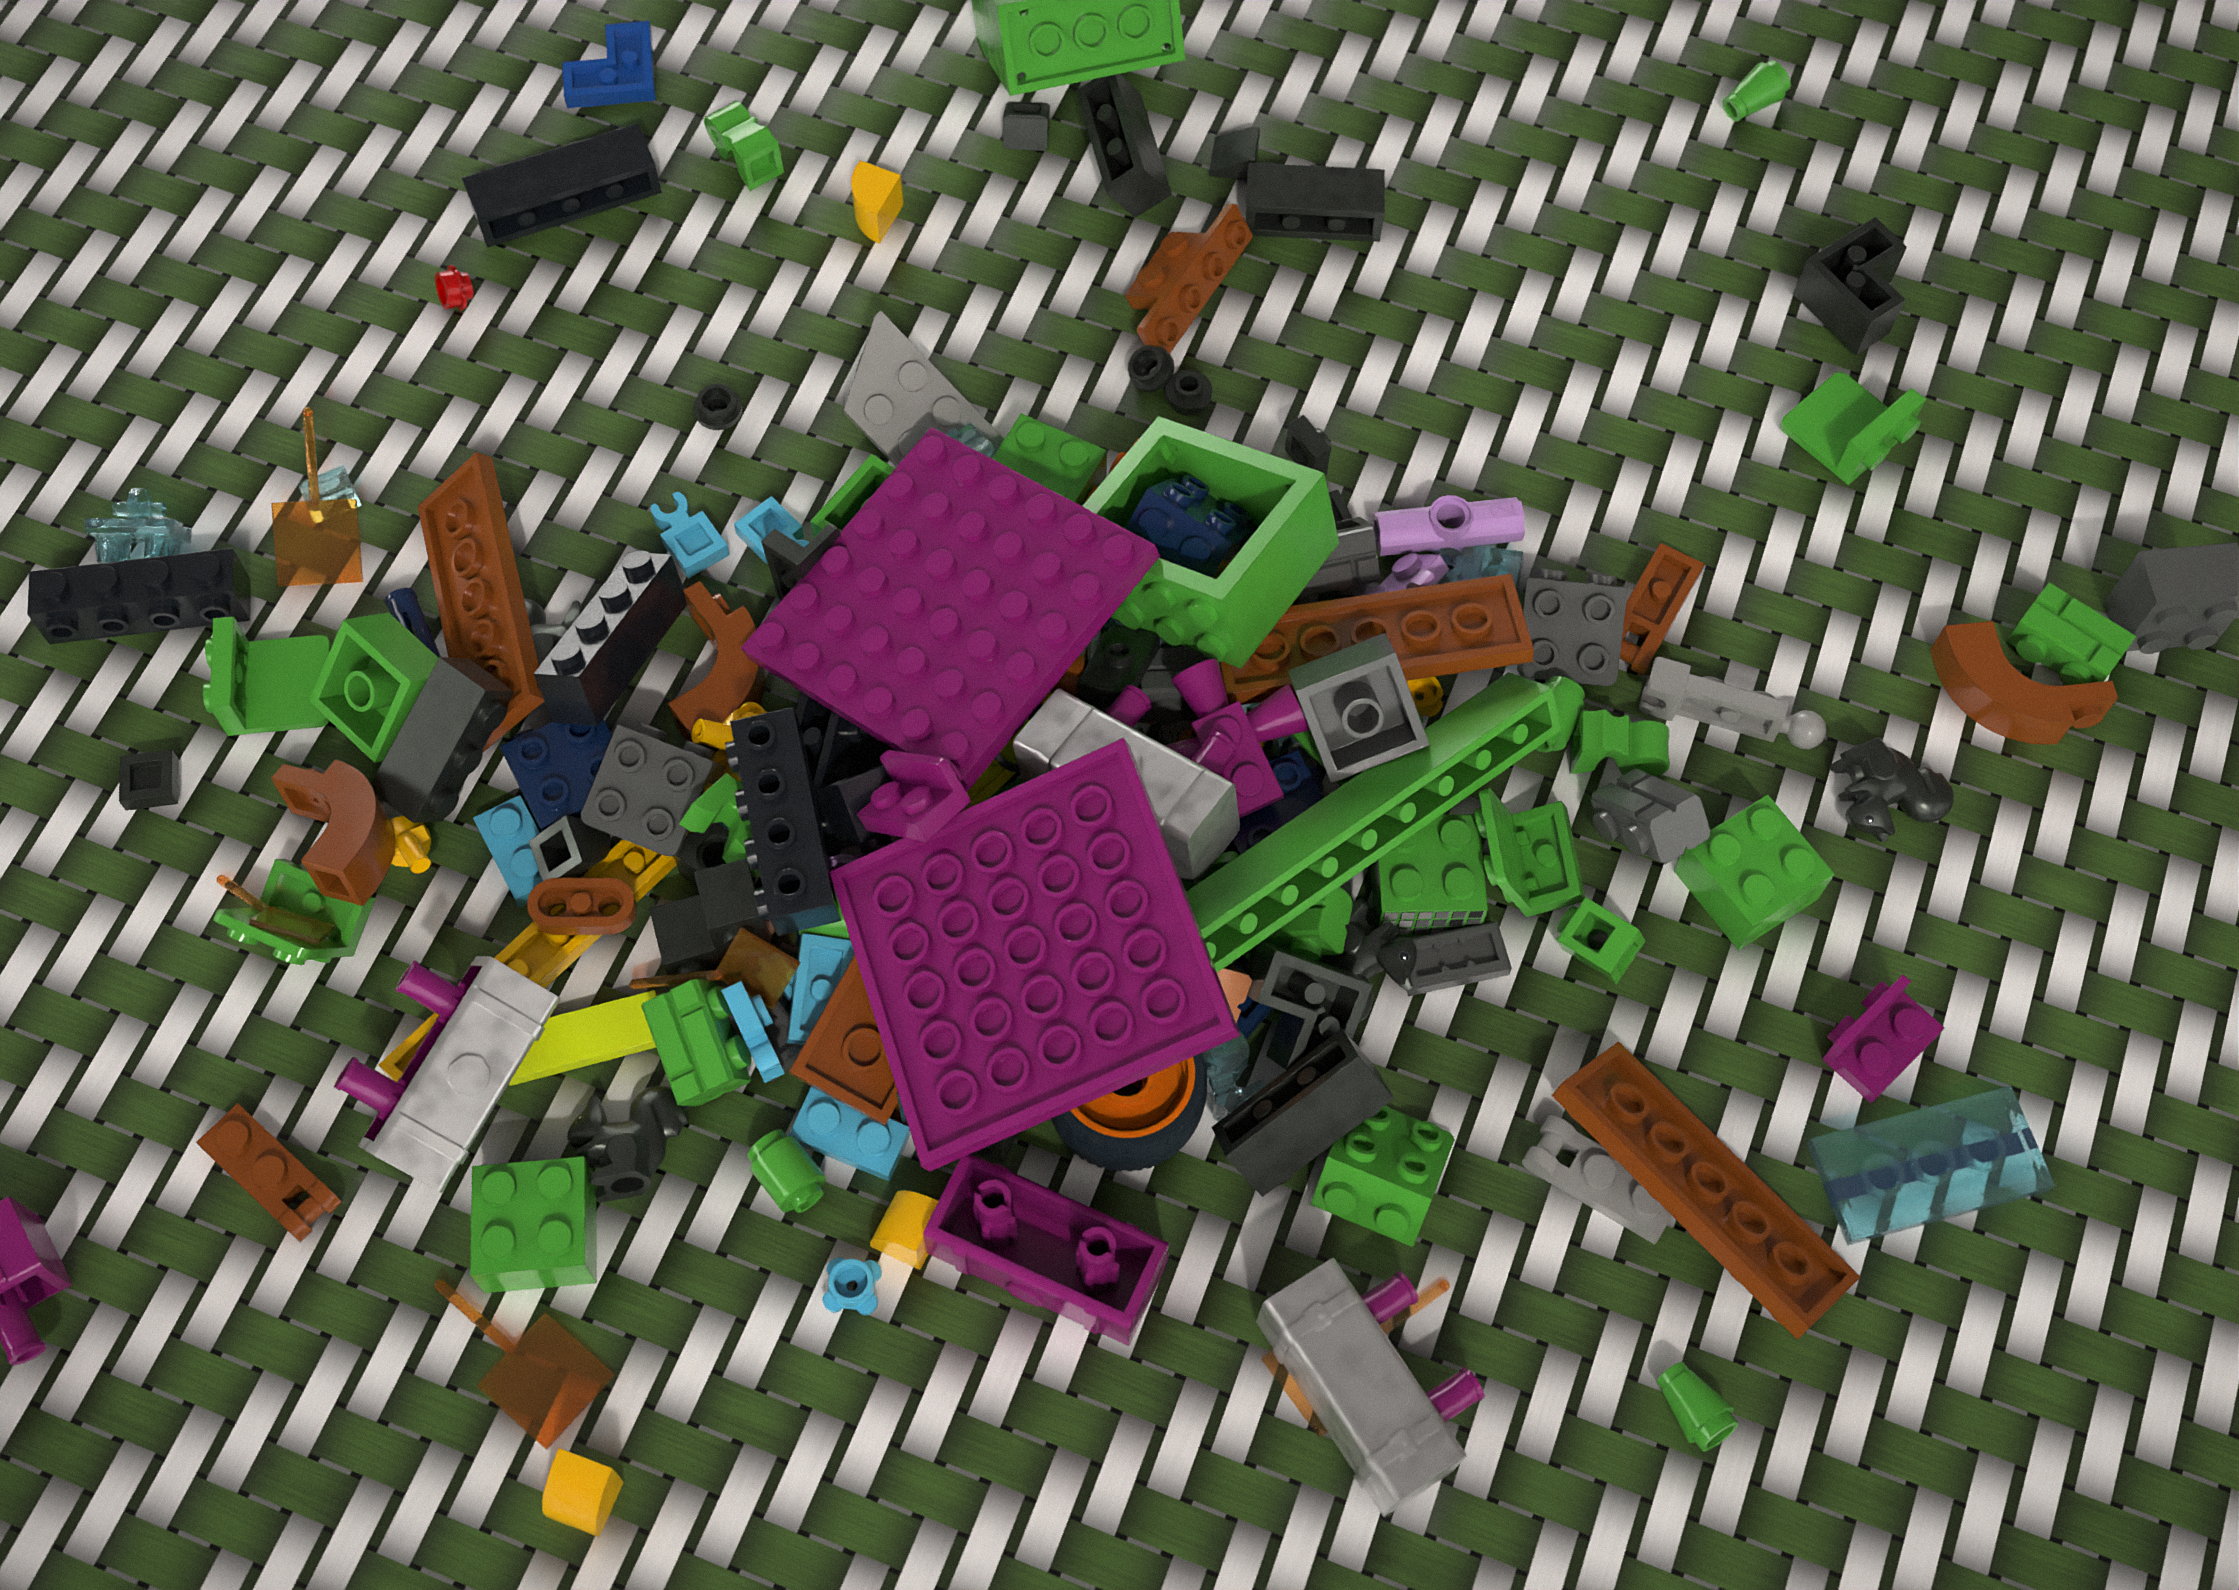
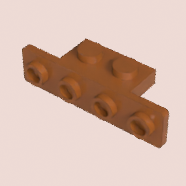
M1226 204L1206 233L1170 232L1162 240L1158 250L1147 265L1138 273L1136 280L1125 293V297L1132 309L1149 310L1137 327V333L1145 346H1159L1170 354L1251 241L1252 233L1236 204Z

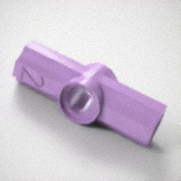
M1446 495L1439 497L1429 507L1374 512L1372 519L1376 552H1378L1379 556L1430 551L1434 555L1451 558L1460 554L1465 547L1523 541L1525 535L1523 506L1517 497L1467 502L1461 497ZM1442 525H1450L1454 527V529L1446 528Z

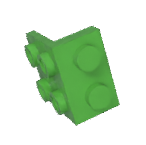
M1836 372L1787 413L1782 419L1780 428L1792 440L1849 485L1867 469L1870 471L1874 470L1886 458L1896 443H1905L1917 431L1922 422L1917 417L1926 399L1913 388H1910L1890 407H1887L1846 373Z
M234 616L213 618L212 638L207 639L205 642L206 660L211 669L210 683H205L203 686V700L206 711L214 714L227 736L318 728L327 725L329 720L308 700L332 647L329 639L324 635L248 641Z
M1490 788L1479 791L1481 807L1475 808V819L1481 836L1484 839H1488L1490 854L1484 856V866L1491 885H1498L1502 889L1508 903L1513 902L1526 917L1581 903L1585 898V892L1569 815L1564 803L1558 801L1511 814Z
M275 859L257 908L217 909L213 920L228 927L226 934L237 941L252 945H258L260 941L274 947L273 955L285 962L296 965H304L306 960L330 963L332 958L354 956L376 898L371 896L364 906L324 896L320 893L305 867L287 859Z
M1384 1105L1375 1116L1364 1120L1333 1144L1310 1205L1413 1247L1453 1146L1454 1137L1448 1131L1440 1129L1431 1122L1418 1120Z

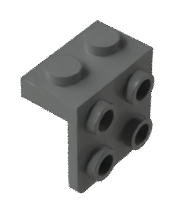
M1538 568L1537 578L1526 577L1523 609L1534 647L1533 662L1517 664L1518 673L1525 678L1548 680L1553 676H1563L1581 684L1613 685L1618 676L1628 588L1616 586L1617 576L1587 573L1586 583L1566 581L1567 571Z
M639 722L635 731L617 724L581 812V819L588 826L664 856H676L680 852L688 830L679 825L692 803L704 793L707 783L715 784L724 775L726 767L712 761L715 751L686 740L684 748L680 749L665 743L668 733Z

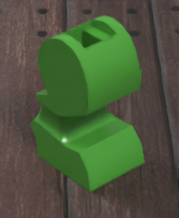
M734 101L704 118L706 131L719 151V155L724 160L734 155L738 173L749 191L784 173L778 140L771 134L767 126L759 125L755 116L751 117L747 109L739 101Z
M1605 709L1598 711L1583 710L1571 735L1570 774L1593 771L1597 763L1603 758L1610 757L1614 759L1622 775L1635 768L1651 776L1661 775L1668 771L1670 766L1669 728L1667 725L1656 721L1631 723L1628 715L1622 717L1613 716Z
M728 773L723 775L692 803L679 825L691 832L704 833L711 824L723 822L729 828V836L722 858L726 863L747 859L744 839L753 838L750 820L741 821L736 804L735 790L743 789L742 781H737ZM749 866L751 877H761L759 869L751 871Z

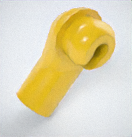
M746 702L739 709L734 710L722 723L698 719L692 729V740L695 744L726 751L725 742L734 740L730 721L764 714L765 711L757 703Z

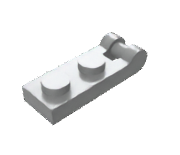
M1549 1115L1540 1129L1542 1135L1537 1147L1531 1146L1522 1160L1524 1167L1541 1179L1655 1245L1672 1215L1658 1201L1652 1198L1647 1190L1618 1161L1613 1159L1603 1146L1577 1132L1566 1120ZM1561 1149L1575 1157L1569 1168L1559 1163L1556 1159Z

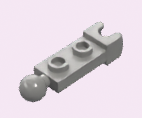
M1656 657L1654 659L1651 674L1646 678L1638 707L1641 713L1668 721H1673L1676 714L1769 742H1774L1777 734L1783 733L1786 734L1792 745L1806 750L1818 746L1826 736L1825 721L1821 715L1813 711L1802 710L1794 715H1789L1787 711L1790 702L1776 699L1767 692L1748 691L1727 685L1715 677H1700L1689 674L1690 665L1663 657Z

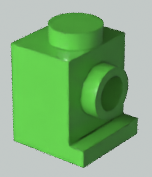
M1587 897L1584 898L1578 908L1572 906L1568 909L1557 928V932L1560 934L1557 942L1562 950L1606 976L1608 980L1616 985L1646 942L1638 928ZM1597 934H1604L1608 939L1603 947L1599 950L1591 948L1590 940Z

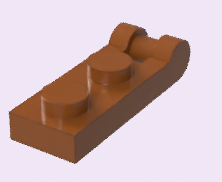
M1660 543L1627 600L1620 659L1631 664L1630 670L1642 676L1649 669L1658 649L1705 565L1663 543ZM1628 632L1645 639L1643 645L1639 647L1625 640Z
M238 1103L196 1142L300 1243L313 1231L310 1226L325 1211L331 1214L342 1203L323 1182L312 1174ZM305 1191L309 1197L294 1211L291 1210L288 1205Z

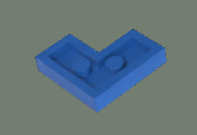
M649 21L606 24L607 58L562 62L564 99L567 108L656 101L653 42Z

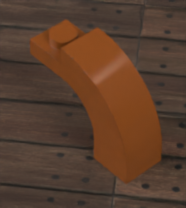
M701 581L683 590L691 618L716 649L717 658L712 670L700 684L668 703L676 729L685 741L693 742L691 736L692 729L698 719L722 723L734 710L739 709L746 702H754L760 705L765 686V669L749 660L741 650V647L756 631L755 624L747 609L743 605L731 612L723 597L719 593L711 596ZM703 746V747H706V748H708V749H711V750L715 751V753L719 750V749H717V748H712V747H708V746Z
M1993 621L1946 625L1930 649L1938 677L1956 705L1981 726L2003 737L2019 742L2041 745L2058 744L2071 726L2074 728H2087L2101 722L2118 699L2113 681L2053 686L2027 678L2017 671L2004 655Z
M336 759L324 773L313 768L306 770L283 764L271 779L290 812L328 823L322 835L301 859L302 863L322 895L364 906L386 876L395 851V832L391 820L368 779L359 770Z

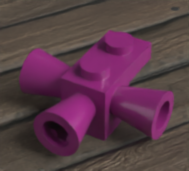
M1218 659L1200 662L1177 674L1171 682L1199 718V720L1192 722L1196 737L1165 744L1164 746L1191 759L1207 740V736L1211 732L1217 731L1230 738L1237 746L1238 754L1228 763L1219 776L1235 784L1239 819L1283 799L1284 794L1260 746V742L1309 731L1306 718L1289 684L1287 683L1245 714L1240 701L1229 705Z

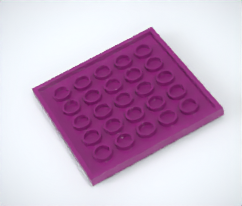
M931 427L840 532L839 538L823 554L808 574L795 584L746 641L741 650L749 660L894 750L948 759L960 771L963 778L961 784L967 793L1158 560L1160 554L1155 544Z
M1124 737L959 812L927 842L903 838L829 872L921 1167L929 1172L1241 1036L1131 747Z

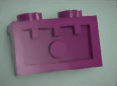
M887 750L880 756V760L893 782L886 783L876 789L870 797L871 802L861 809L857 816L866 831L927 842L967 806L971 799L961 784L963 778L960 771L948 759Z
M1904 974L1891 987L1884 981H1881L1861 1002L1867 1011L1857 1021L1848 1014L1827 1036L1833 1043V1046L1822 1060L1871 1104L1945 1029L1904 993V990L1911 983V980Z

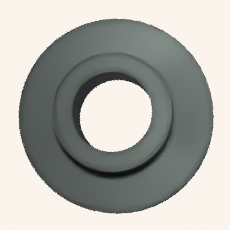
M1143 346L1137 349L1132 354L1128 363L1130 380L1135 387L1143 392L1150 393L1162 389L1170 381L1174 372L1172 356L1159 346ZM1156 366L1155 370L1149 374L1151 369Z
M1182 370L1173 374L1170 381L1166 384L1165 397L1177 413L1186 416L1200 413L1209 404L1212 398V385L1204 374L1195 370ZM1190 388V389H1194V391H1190V392H1189V391H1185V390H1183V389Z
M712 384L703 388L698 394L694 403V412L697 421L705 428L723 430L733 426L740 419L742 404L739 396L728 386ZM717 408H723L721 411H713Z

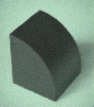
M564 816L529 840V844L543 881L550 878H577L607 857L611 846V836L606 832L586 825L581 818Z

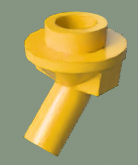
M405 816L392 818L391 823L395 832V851L391 864L409 867L416 874L425 872L431 865V861L427 856L431 845L428 828L423 822L413 823Z

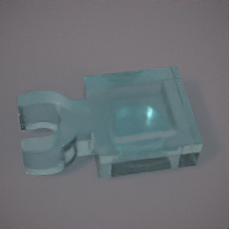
M1475 546L1471 558L1464 557L1460 551L1454 548L1439 549L1438 555L1442 557L1446 565H1452L1454 568L1448 571L1437 584L1512 574L1515 588L1518 592L1524 564L1523 551Z

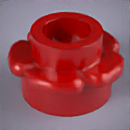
M448 265L447 271L435 274L436 291L443 308L447 310L458 307L460 311L464 310L467 307V300L473 299V287L469 275L466 272L460 273L454 265Z

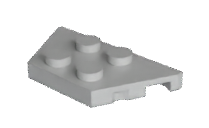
M880 310L873 317L871 329L842 412L896 467L931 427L986 456L995 454L1004 438Z

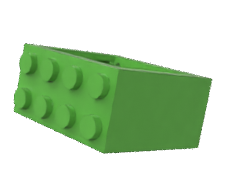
M971 0L978 46L1010 96L1185 61L1179 0ZM1020 72L1024 73L1022 78H1017Z
M1158 416L1082 506L1125 529L1149 487L1177 475L1183 477L1184 475H1191L1204 482L1210 488L1208 494L1223 504L1231 502L1246 510L1251 516L1249 521L1258 526V529L1217 579L1158 558L1113 613L1111 618L1119 620L1130 629L1136 630L1139 628L1144 631L1157 633L1165 642L1171 645L1185 646L1202 653L1208 659H1218L1219 662L1223 661L1241 669L1340 543L1325 473Z

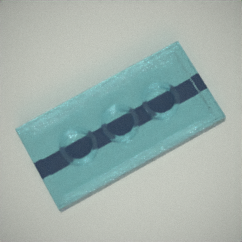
M2012 1086L1811 1138L1807 1143L1847 1246L2049 1192L2055 1187V1183Z

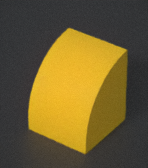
M860 160L851 178L855 219L860 230L869 239L881 244L904 205L901 175Z
M897 1191L870 1241L871 1247L920 1270L928 1256L923 1233L939 1201L912 1191Z
M558 1448L544 1489L542 1500L543 1514L550 1519L600 1537L624 1482L613 1468Z

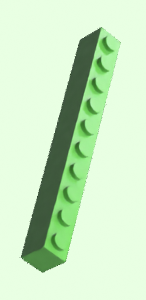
M1510 672L1506 673L1424 729L1430 744L1429 746L1364 770L1188 890L1186 894L1216 972L1222 970L1559 733L1561 725L1552 687Z

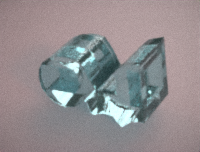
M1241 1032V1036L1202 1052L1206 1063L1207 1078H1209L1207 1093L1212 1102L1213 1118L1217 1121L1223 1119L1269 1084L1258 1080L1245 1088L1236 1086L1235 1082L1248 1065L1250 1053L1248 1043Z

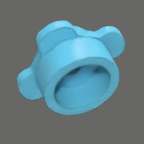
M842 1257L831 1260L826 1269L829 1275V1290L823 1295L825 1308L832 1313H837L842 1309L857 1310L861 1315L873 1313L878 1306V1300L874 1295L875 1285L882 1276L879 1264L873 1260L862 1262L856 1259L845 1260ZM849 1282H856L858 1284L857 1289L854 1291L848 1290L847 1285Z

